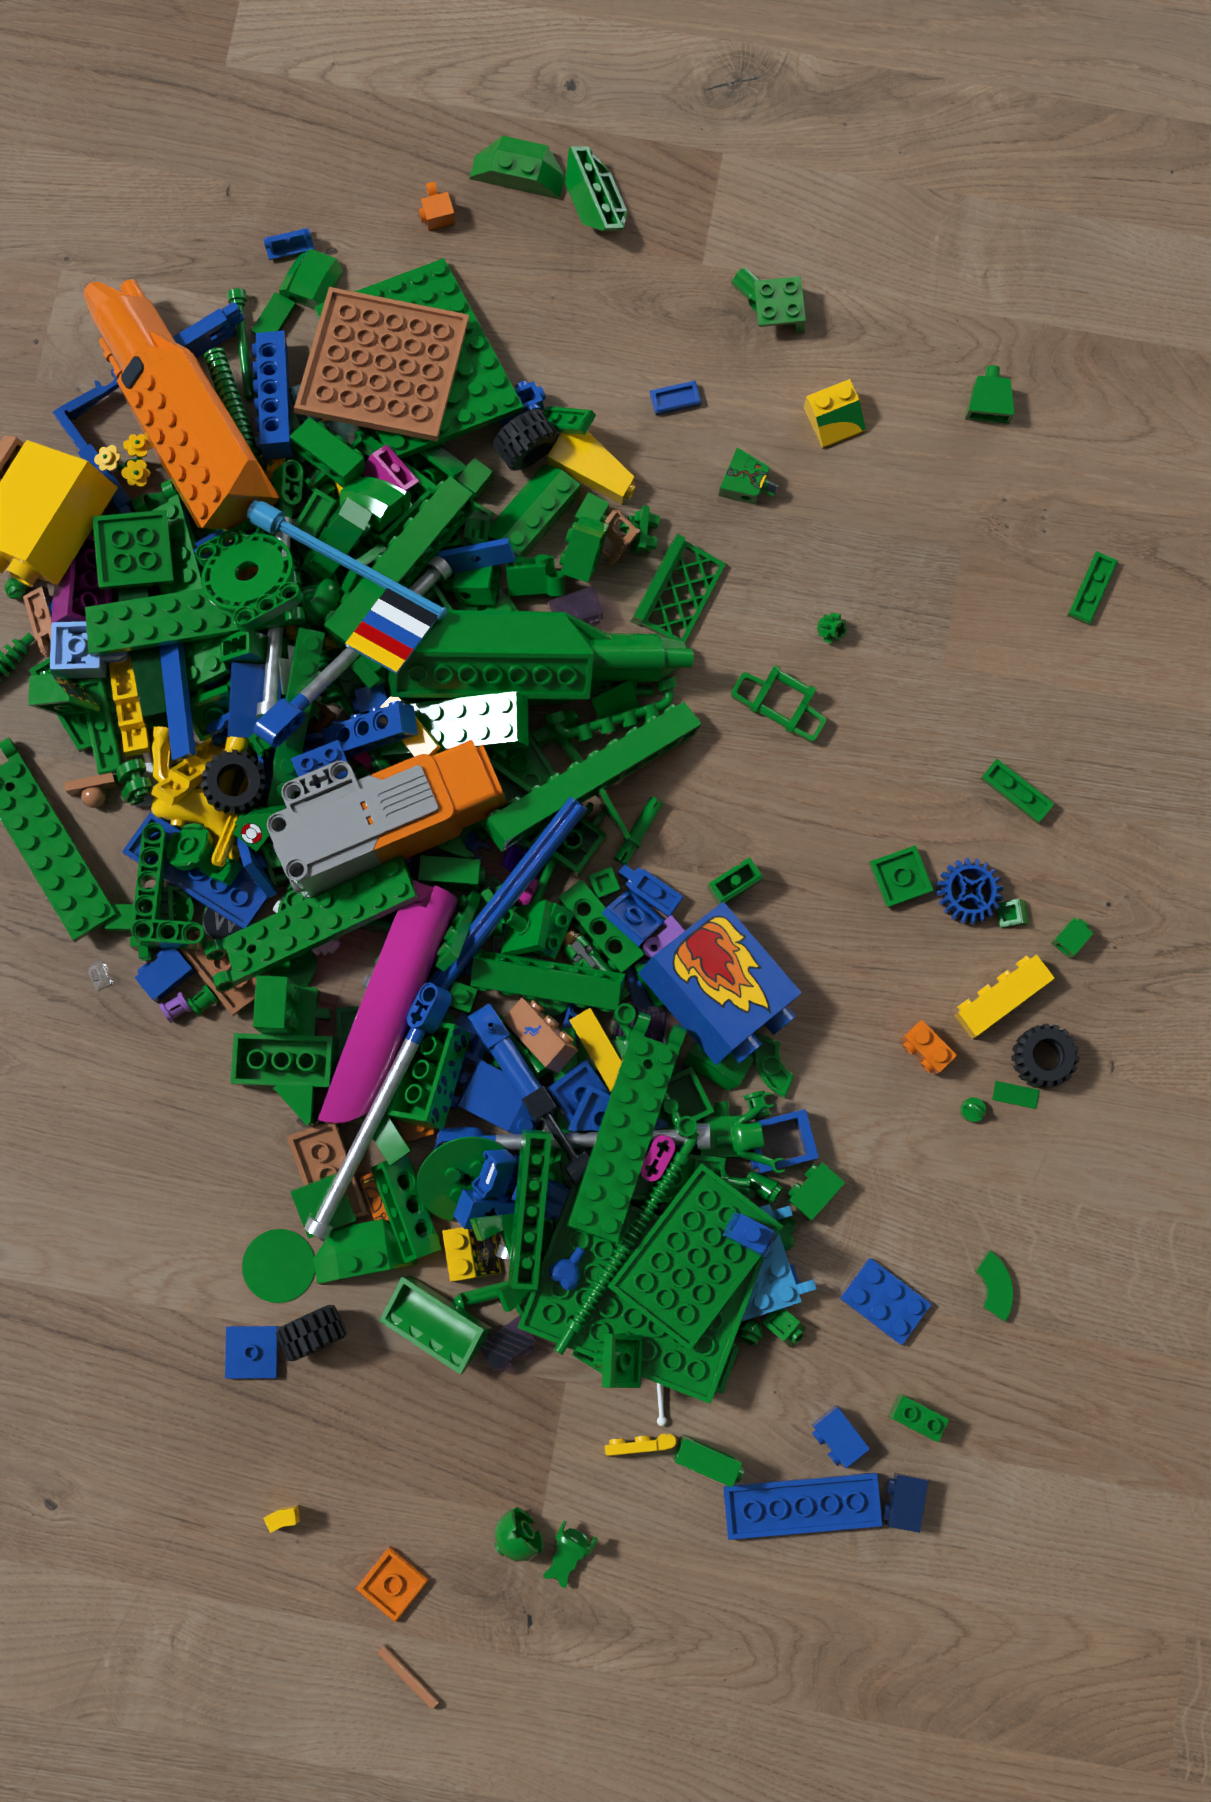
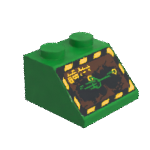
M42 671L40 675L30 676L29 706L58 716L100 712L99 705L81 685L71 682L70 678L57 677L51 671Z

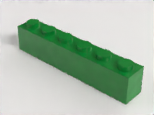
M478 950L473 957L470 986L477 987L482 991L497 990L502 991L506 995L521 994L526 995L530 999L545 998L551 999L554 1003L569 1002L575 1003L576 1006L582 1008L593 1006L599 1007L602 1011L612 1012L622 1003L625 974Z

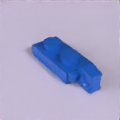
M624 864L618 873L627 881L625 886L667 917L673 914L684 898L645 869L642 870L637 867L634 871Z

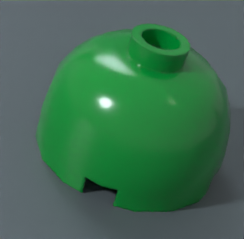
M516 1507L509 1510L498 1520L495 1526L496 1550L500 1555H505L508 1559L515 1562L528 1561L544 1550V1542L540 1531L534 1532L529 1525L534 1523V1521L523 1509Z

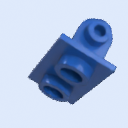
M309 228L263 238L269 260L304 253L309 249L314 250Z

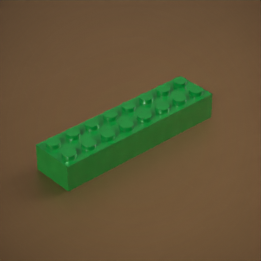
M451 476L446 481L442 480L436 486L435 494L430 500L426 499L419 507V513L414 518L410 517L403 526V532L390 540L387 546L388 549L383 555L379 554L374 559L371 569L408 589L426 569V565L438 555V552L444 548L475 511L473 493ZM362 576L358 578L357 586L353 591H348L342 597L341 605L336 611H330L324 620V626L329 639L343 650L347 648L345 646L346 641L386 590Z

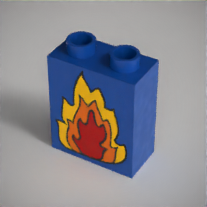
M724 902L653 955L638 973L684 1028H687L690 1036L715 1065L719 1064L730 1054L739 1064L762 1045L754 1035L756 1032L766 1026L775 1035L796 1017L788 1005L802 993Z

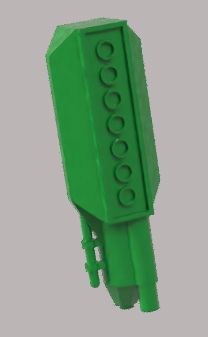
M447 610L445 618L435 622L398 674L388 669L387 673L391 697H400L410 703L518 692L528 698V705H561L575 699H590V695H601L616 687L613 686V682H626L628 680L631 681L636 696H651L654 693L652 687L637 686V683H657L678 668H692L694 654L692 648L685 646V642L661 637L658 634L606 633L566 612Z

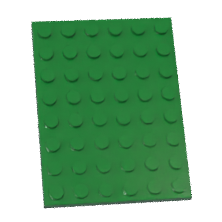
M444 258L354 291L469 315V323L438 441L375 429L382 445H388L400 460L523 412V405ZM324 303L314 306L319 320Z
M574 1183L539 1270L538 1290L531 1291L517 1327L557 1344L568 1328L566 1326L570 1318L573 1319L575 1317L573 1313L579 1311L577 1307L582 1306L581 1300H586L585 1294H589L591 1292L589 1288L594 1287L593 1281H598L597 1275H601L603 1273L601 1269L606 1268L605 1262H610L609 1256H613L615 1254L613 1250L618 1249L617 1243H622L621 1237H626L625 1231L630 1230L629 1225L634 1224L633 1218L637 1219V1212L642 1211V1209L629 1204L616 1244L567 1227L580 1185L576 1187ZM655 1214L649 1217L651 1221L645 1223L647 1227L642 1228L643 1234H638L639 1240H635V1246L630 1247L631 1253H626L627 1259L622 1260L623 1265L661 1216ZM579 1247L586 1252L578 1263L580 1271L579 1284L574 1290L567 1291L559 1281H553L549 1278L548 1270L550 1265L556 1261L570 1259L576 1248ZM759 1258L690 1351L608 1288L609 1284L606 1285L607 1291H602L603 1297L598 1298L599 1303L594 1304L595 1310H590L591 1316L586 1317L587 1322L582 1323L583 1329L579 1334H575L567 1348L593 1358L595 1351L603 1352L604 1334L643 1335L641 1377L711 1404L764 1258ZM623 1265L618 1266L619 1271L623 1267Z

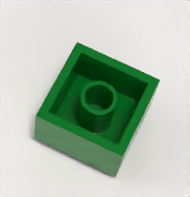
M581 516L578 522H574L572 528H569L565 540L569 544L566 550H563L560 557L559 565H562L560 574L589 582L597 570L610 524L585 516Z

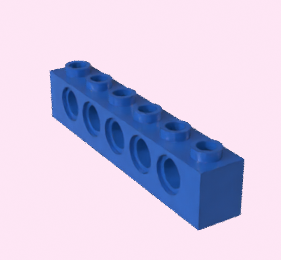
M283 330L256 333V343H252L254 358H257V361H253L254 376H257V380H253L255 394H258V398H254L256 413H259V417H255L256 431H260V435L256 436L257 450H262L264 460L293 457L290 440L292 426L288 346L285 332Z

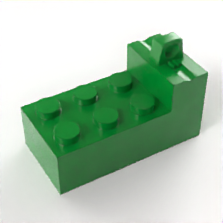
M256 975L253 1027L261 1034L317 1036L318 1020H331L332 1011L319 1008L320 990L318 988L297 987L288 977Z

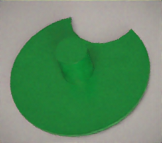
M462 1137L442 1144L427 1156L419 1169L416 1183L417 1192L422 1204L435 1216L453 1221V1215L463 1189L474 1190L472 1187L473 1181L479 1177L485 1161L484 1151L506 1148L498 1142L484 1137ZM507 1189L506 1193L511 1196L514 1189Z

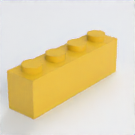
M1037 954L1031 959L1028 955L1016 963L1018 968L1010 973L1009 970H1006L996 978L999 981L991 988L987 984L976 992L979 995L977 999L971 1002L968 998L957 1007L959 1012L954 1016L972 1039L1055 979Z

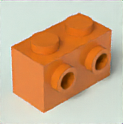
M922 1019L900 1039L904 1043L902 1045L903 1048L910 1055H915L921 1061L920 1065L930 1074L936 1075L940 1073L957 1056Z

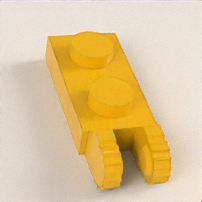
M669 1433L667 1435L660 1434L656 1440H650V1436L635 1437V1442L625 1443L624 1438L609 1440L610 1445H605L604 1449L606 1456L663 1451L675 1447L677 1440L674 1435Z

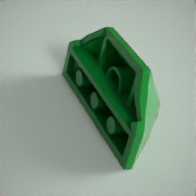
M501 136L475 156L470 179L560 199L565 175L548 145Z
M571 146L568 149L565 185L582 224L601 231L622 230L628 212L611 172L599 158L593 155V151L589 146Z
M384 1219L333 1229L313 1258L317 1284L418 1265L417 1259L404 1263L391 1224Z

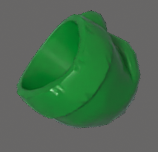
M329 578L323 579L320 584L309 585L301 591L303 598L298 605L304 608L305 620L315 627H324V620L328 613L332 610L336 611L339 607L340 594L338 586Z

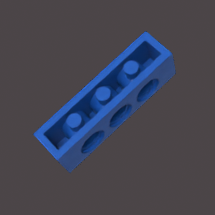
M392 701L388 703L389 706L370 709V713L354 714L350 716L351 719L346 721H334L332 726L322 729L324 745L339 740L347 759L417 736L414 706L404 704L403 701Z

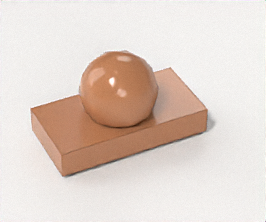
M113 773L66 781L64 783L65 791L70 796L81 794L83 803L90 808H97L104 803L106 798L104 790L119 787Z

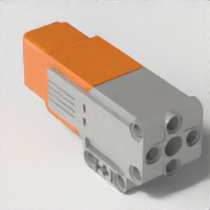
M471 739L433 756L419 754L360 780L356 778L355 773L347 762L336 761L288 781L284 784L281 791L287 808L269 817L267 829L273 841L276 855L286 876L289 878L296 894L301 893L307 899L399 855L406 859L454 839L460 835L462 828L486 819L493 810L497 808L502 810L508 806V803L483 744L475 747ZM340 772H348L346 777L337 779ZM318 782H321L320 788H317ZM301 791L298 798L290 799L293 792Z

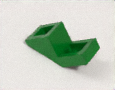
M212 847L208 857L194 869L216 882L230 886L243 865L231 858H227L223 867L213 865L211 858L215 849Z

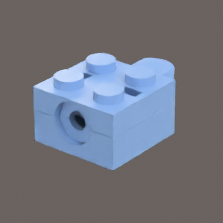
M86 621L52 622L50 670L57 677L104 678L107 673V662H123L130 655V652L126 651L92 657L88 652Z

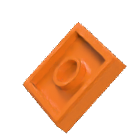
M389 1546L360 1582L356 1590L396 1623L429 1579Z

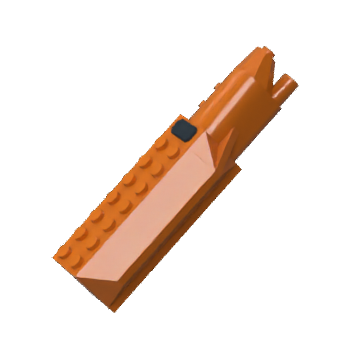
M134 279L126 280L121 284L120 291L102 282L89 283L84 289V298L93 321L102 335L99 339V344L104 351L103 355L107 362L112 364L117 383L134 418L197 526L200 528L229 530L248 520L247 511L253 501H264L274 506L280 497L195 355L189 349L175 342L150 299L146 298L137 281ZM256 528L249 529L248 531H255Z

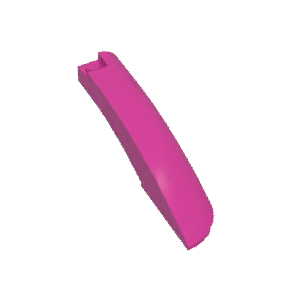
M412 880L419 900L397 911L352 1025L318 1121L332 1124L347 1123L369 1112L404 1042L409 1028L407 1014L420 988L427 981L457 905L456 897L445 889L436 885L433 888Z

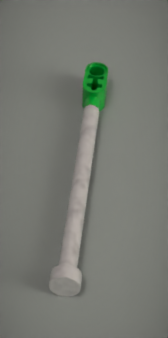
M288 460L276 468L272 476V486L280 497L273 507L284 512V519L292 524L293 506L299 503L302 497L303 468L295 460ZM281 531L276 532V538L281 540L290 550V536ZM282 550V556L286 557V552ZM284 626L268 629L263 702L257 704L256 717L259 719L278 702L279 658H281Z

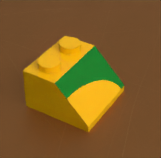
M850 379L806 396L804 409L822 449L866 431L860 400Z

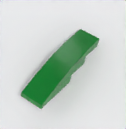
M386 1110L372 1139L389 1165L392 1166L413 1150L401 1134V1129L394 1118L386 1115ZM367 1114L360 1117L362 1122H364Z

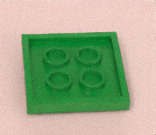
M167 510L92 516L100 590L174 583Z

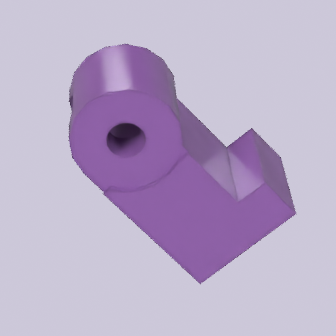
M672 915L664 921L665 930L656 937L645 941L643 953L648 960L685 931Z

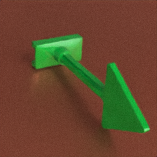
M574 709L565 714L566 720L562 721L565 728L570 729L581 725L579 716ZM552 724L546 725L532 733L540 750L556 741L558 746L564 749L572 763L576 761L583 762V759L571 743L572 739L561 737L555 732ZM603 787L599 788L598 794L595 796L600 800L602 810L607 813L608 818L626 840H629L631 836Z

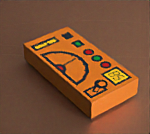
M370 1173L359 1177L374 1221L380 1219L389 1221L373 1174Z

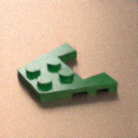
M514 1213L470 1219L477 1241H483L500 1232L510 1257ZM544 1218L540 1268L553 1237L551 1227L546 1218ZM507 1284L496 1291L504 1312H510L531 1290L512 1289Z

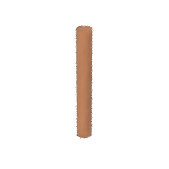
M384 1645L377 1651V1654L431 1709L439 1703Z

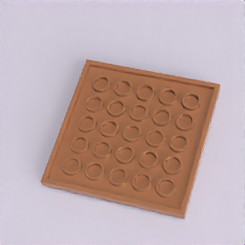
M329 287L294 406L295 413L438 441L469 323V315Z

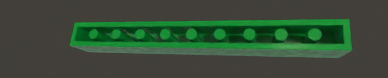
M685 702L677 706L672 704L665 709L664 714L659 717L656 715L650 717L644 723L645 725L640 728L637 726L633 727L622 739L615 738L606 745L605 749L601 751L597 749L590 753L583 762H574L563 774L556 773L548 779L546 784L542 786L538 784L532 787L524 797H515L504 809L500 810L497 808L487 816L488 819L484 829L502 852L550 823L569 797L575 798L579 803L585 802L598 794L599 788L603 787L605 790L696 735L701 722Z

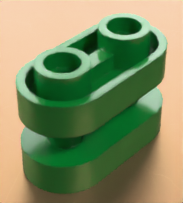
M143 759L127 761L121 764L115 773L118 785H125L121 792L124 803H130L131 806L143 803L145 801L144 798L148 796L153 788L150 778L142 777L146 771Z

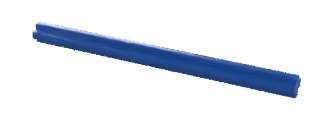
M569 797L470 925L458 959L445 971L437 968L426 983H433L445 990L450 988L501 922L504 915L512 908L588 810L575 798Z

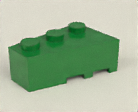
M347 497L327 521L317 539L349 555L351 548L354 549L357 546L361 536L365 537L371 527V524L368 522L373 513ZM310 548L301 569L318 580L323 581L325 578H330L340 564Z

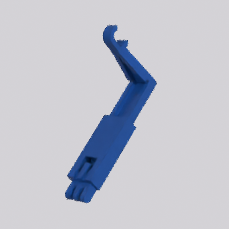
M233 302L222 309H217L178 333L173 339L176 343L189 349L198 358L208 350L235 335L232 328L244 321V316L238 305Z
M112 369L111 374L115 378L114 381L106 386H101V383L95 380V388L62 405L52 413L79 450L78 454L81 459L90 462L118 487L111 501L120 514L133 513L135 509L130 497L111 471L108 469L101 471L99 469V465L94 462V458L98 453L91 444L87 445L70 421V419L75 421L96 403L119 388L117 378Z

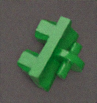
M643 505L640 511L634 512V516L629 515L627 518L636 528L641 530L634 541L631 542L630 553L637 555L641 551H653L657 547V537L647 535L648 529L655 530L658 528L660 516L649 512L650 507ZM625 522L620 524V531L627 534L630 530L629 526Z
M468 518L465 521L463 547L488 542L490 521Z

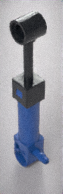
M487 1004L467 1018L521 1098L523 1106L534 1123L537 1124L543 1120L569 1159L568 1163L563 1166L573 1183L578 1187L581 1185L589 1156L586 1152L579 1155L576 1153L552 1116V1113L556 1111L555 1103L544 1086H541L511 1040L509 1032L492 1006Z

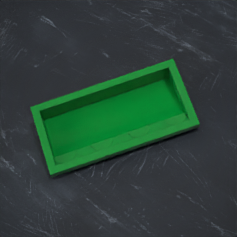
M411 1275L401 1277L379 1320L460 1375L470 1365L491 1330L490 1326Z

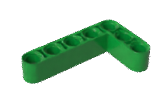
M149 823L142 832L131 934L137 943L145 947L201 949L208 938L200 924L160 920L167 860L165 852L169 839L164 828L159 823ZM161 833V837L158 840H150L152 834ZM157 856L159 858L155 864H147L150 857ZM147 881H156L155 886L153 888H144L145 883ZM153 904L150 912L142 913L141 910L144 905ZM149 928L150 933L148 936L139 937V932L142 929ZM175 930L173 938L164 939L166 931ZM192 932H200V937L197 940H189V935Z

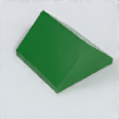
M276 1085L273 1088L306 1126L312 1127L317 1125L319 1089L313 1086Z

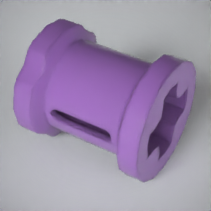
M181 991L177 993V997L169 1002L159 1004L163 1014L170 1023L174 1022V1018L184 1012L192 1011L191 1006ZM178 1004L181 1005L180 1007L176 1008L175 1010H173V1011L171 1010L173 1007L177 1006Z

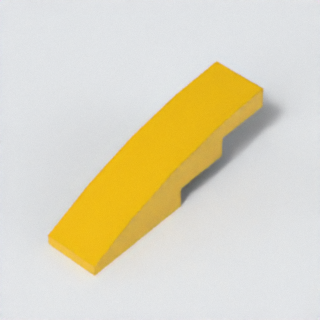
M129 655L126 661L109 662L113 701L117 709L118 725L122 733L123 749L126 757L151 752L146 720L142 717L131 657Z
M209 738L196 746V755L184 759L181 763L169 769L168 777L153 786L151 795L173 806L202 783V773L205 771V765L207 762L212 761L214 755H221L226 744L216 746L213 744L212 739Z

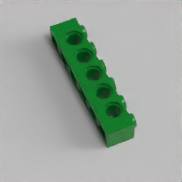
M522 1129L508 1284L512 1289L538 1290L552 1134L548 1131Z

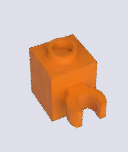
M435 181L427 183L428 197L421 199L422 208L418 209L421 222H426L428 231L455 224L454 211L448 192L438 194Z

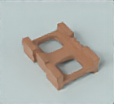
M619 509L612 510L605 520L607 524H610L606 537L616 545V549L611 555L602 549V554L609 560L608 563L611 566L618 562L624 554L623 552L628 548V545L641 532L639 528H636L621 514ZM620 519L630 529L625 537H622L614 529Z

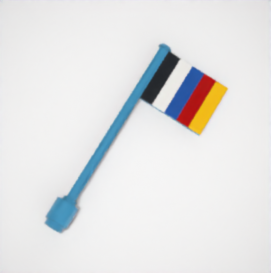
M255 500L249 506L247 518L250 519L252 524L270 534L281 531L386 589L346 641L345 646L398 674L435 622L445 618L447 614L446 607L438 606L291 525L284 519V512L264 501L259 502Z

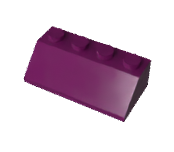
M88 535L58 585H54L51 624L52 622L86 621L85 607L111 603L112 589H99L95 541L91 535Z

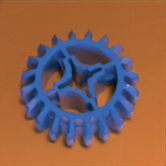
M969 858L964 860V865L960 860H957L955 867L949 865L946 868L948 873H941L940 876L945 881L937 882V886L943 889L937 891L936 895L944 896L938 902L939 905L947 904L948 907L945 908L944 913L947 914L950 910L953 911L951 919L955 920L959 915L961 916L960 923L962 924L966 922L967 917H969L970 924L976 923V917L981 923L984 922L985 915L990 918L994 915L992 910L999 909L1000 906L996 902L1003 900V896L997 893L1002 892L1004 887L996 886L1001 881V877L993 878L992 875L996 873V869L988 872L986 869L989 864L985 862L980 867L979 859H975L973 865H971ZM972 873L980 878L972 881L961 874ZM953 879L957 882L956 886L959 889V895L955 899L951 892ZM985 883L988 888L987 903H985L984 897L981 894V887ZM978 885L973 893L962 898L967 889ZM970 902L974 906L977 905L979 909H966L961 907L960 904Z

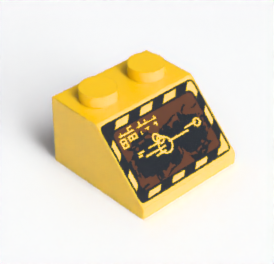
M461 1227L442 1231L450 1282L501 1273L500 1260L496 1256L498 1252L496 1234L483 1241H477L473 1229Z

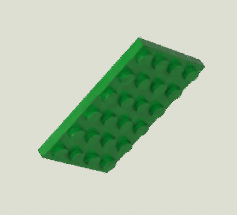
M701 1163L607 1287L690 1351L761 1257L722 1236L733 1213L743 1214L775 1231L776 1234L780 1232L783 1225Z

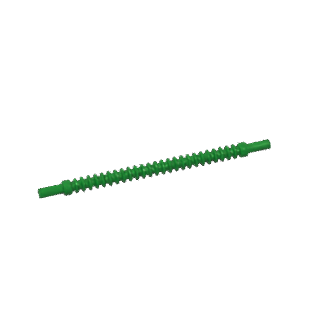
M697 1132L687 1138L679 1152L676 1151L672 1156L673 1162L668 1163L670 1167L665 1168L666 1173L665 1175L662 1174V1180L657 1181L658 1186L653 1187V1194L649 1193L650 1199H645L646 1205H642V1211L637 1212L638 1218H633L634 1224H630V1230L625 1231L626 1237H621L622 1243H617L618 1249H614L613 1252L615 1254L609 1256L610 1262H605L607 1266L605 1269H601L603 1272L601 1275H597L598 1281H593L595 1285L593 1288H589L591 1291L589 1294H585L586 1300H581L583 1304L577 1307L579 1311L577 1313L574 1312L573 1315L575 1317L573 1319L570 1318L566 1326L568 1328L554 1348L559 1354L563 1355L575 1334L581 1332L583 1329L582 1323H586V1317L591 1316L590 1310H595L594 1304H598V1298L603 1297L602 1291H607L606 1285L610 1284V1279L615 1277L614 1272H619L618 1266H622V1260L627 1259L626 1253H631L630 1247H634V1241L639 1240L638 1234H643L641 1230L647 1227L645 1223L651 1221L649 1217L655 1215L653 1211L659 1208L657 1204L663 1202L661 1198L667 1196L665 1192L670 1190L669 1185L674 1184V1178H678L677 1172H682L681 1167L686 1166L688 1163V1156L697 1143L699 1136Z

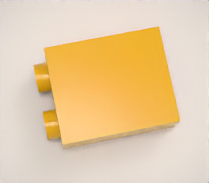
M26 440L0 481V575L7 568L6 572L27 586L32 587L37 578L57 586L93 529L92 516H101L118 487L87 460Z

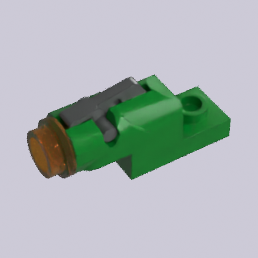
M571 930L565 935L561 949L574 966L613 972L581 933ZM625 987L623 989L622 1002L631 996Z

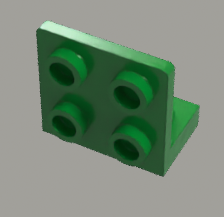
M801 276L754 281L758 326L790 324L794 325L795 333L805 332L806 319Z

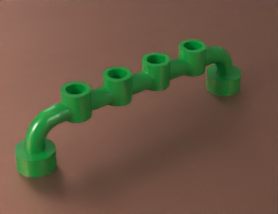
M675 676L657 682L658 690H664V698L659 702L647 704L570 729L565 728L562 724V721L566 720L563 710L545 715L547 725L552 724L555 732L561 737H578L579 741L592 738V732L600 730L601 734L615 731L614 725L623 723V727L637 724L636 718L645 716V720H648L654 715L659 717V711L668 708L673 701V687L677 686Z
M627 1003L619 1005L614 1011V1019L620 1024L626 1036L624 1040L625 1046H627L632 1031L630 1023L636 1015L633 1006ZM645 1060L643 1066L646 1069H651L652 1062ZM666 1090L661 1112L670 1117L679 1136L683 1138L692 1136L697 1130L695 1119L690 1116L681 1118L678 1112L677 1101L671 1099Z

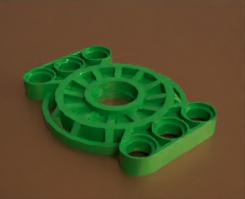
M250 519L210 539L196 549V557L204 567L201 575V585L206 597L217 608L234 613L233 621L242 632H249L294 608L302 601L303 595L299 586L294 582H290L294 572V560L289 548L278 538L264 534L263 529L252 524ZM257 528L255 533L246 535L249 529ZM235 540L233 545L229 547L224 546L227 541ZM282 550L286 552V557L282 556ZM207 552H214L211 557L203 558ZM249 567L259 568L258 573L252 579L247 581L237 579L244 569ZM210 572V581H207L208 574ZM208 590L213 591L215 595L212 597ZM288 592H296V594L293 597L284 598V596ZM266 604H274L270 610H262ZM244 616H251V619L248 622H240L241 618H243Z

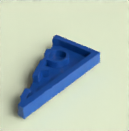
M588 1085L567 1129L570 1131H598L610 1095ZM657 1118L654 1129L667 1128L669 1123Z

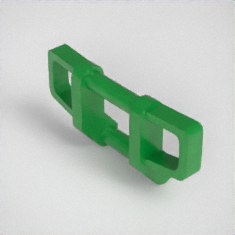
M777 665L773 666L766 681L749 673H742L731 691V698L749 708L750 711L764 715L785 727V731L790 734L793 733L810 743L815 742L826 723V718L808 706L817 688L812 685L809 687L784 673ZM775 679L804 695L791 720L762 704ZM745 680L762 687L753 703L737 693L742 682ZM804 712L810 714L820 723L813 735H809L796 728Z

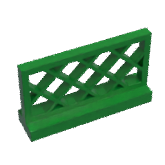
M677 533L630 621L638 626L641 624L665 638L686 642L726 563L685 541L686 538ZM685 549L694 553L696 562L684 564L682 554ZM710 562L718 566L715 574L706 576L702 564ZM698 565L702 578L690 581L686 568ZM682 570L686 582L674 585L671 577L672 573ZM703 581L706 591L704 595L695 597L691 584ZM687 586L691 598L679 602L676 589ZM671 590L675 603L663 606L660 596L663 592ZM692 602L695 613L684 618L681 605ZM677 607L680 619L668 622L665 609ZM661 611L664 624L656 626L648 621L651 613ZM682 623L684 634L681 639L672 634L670 625Z

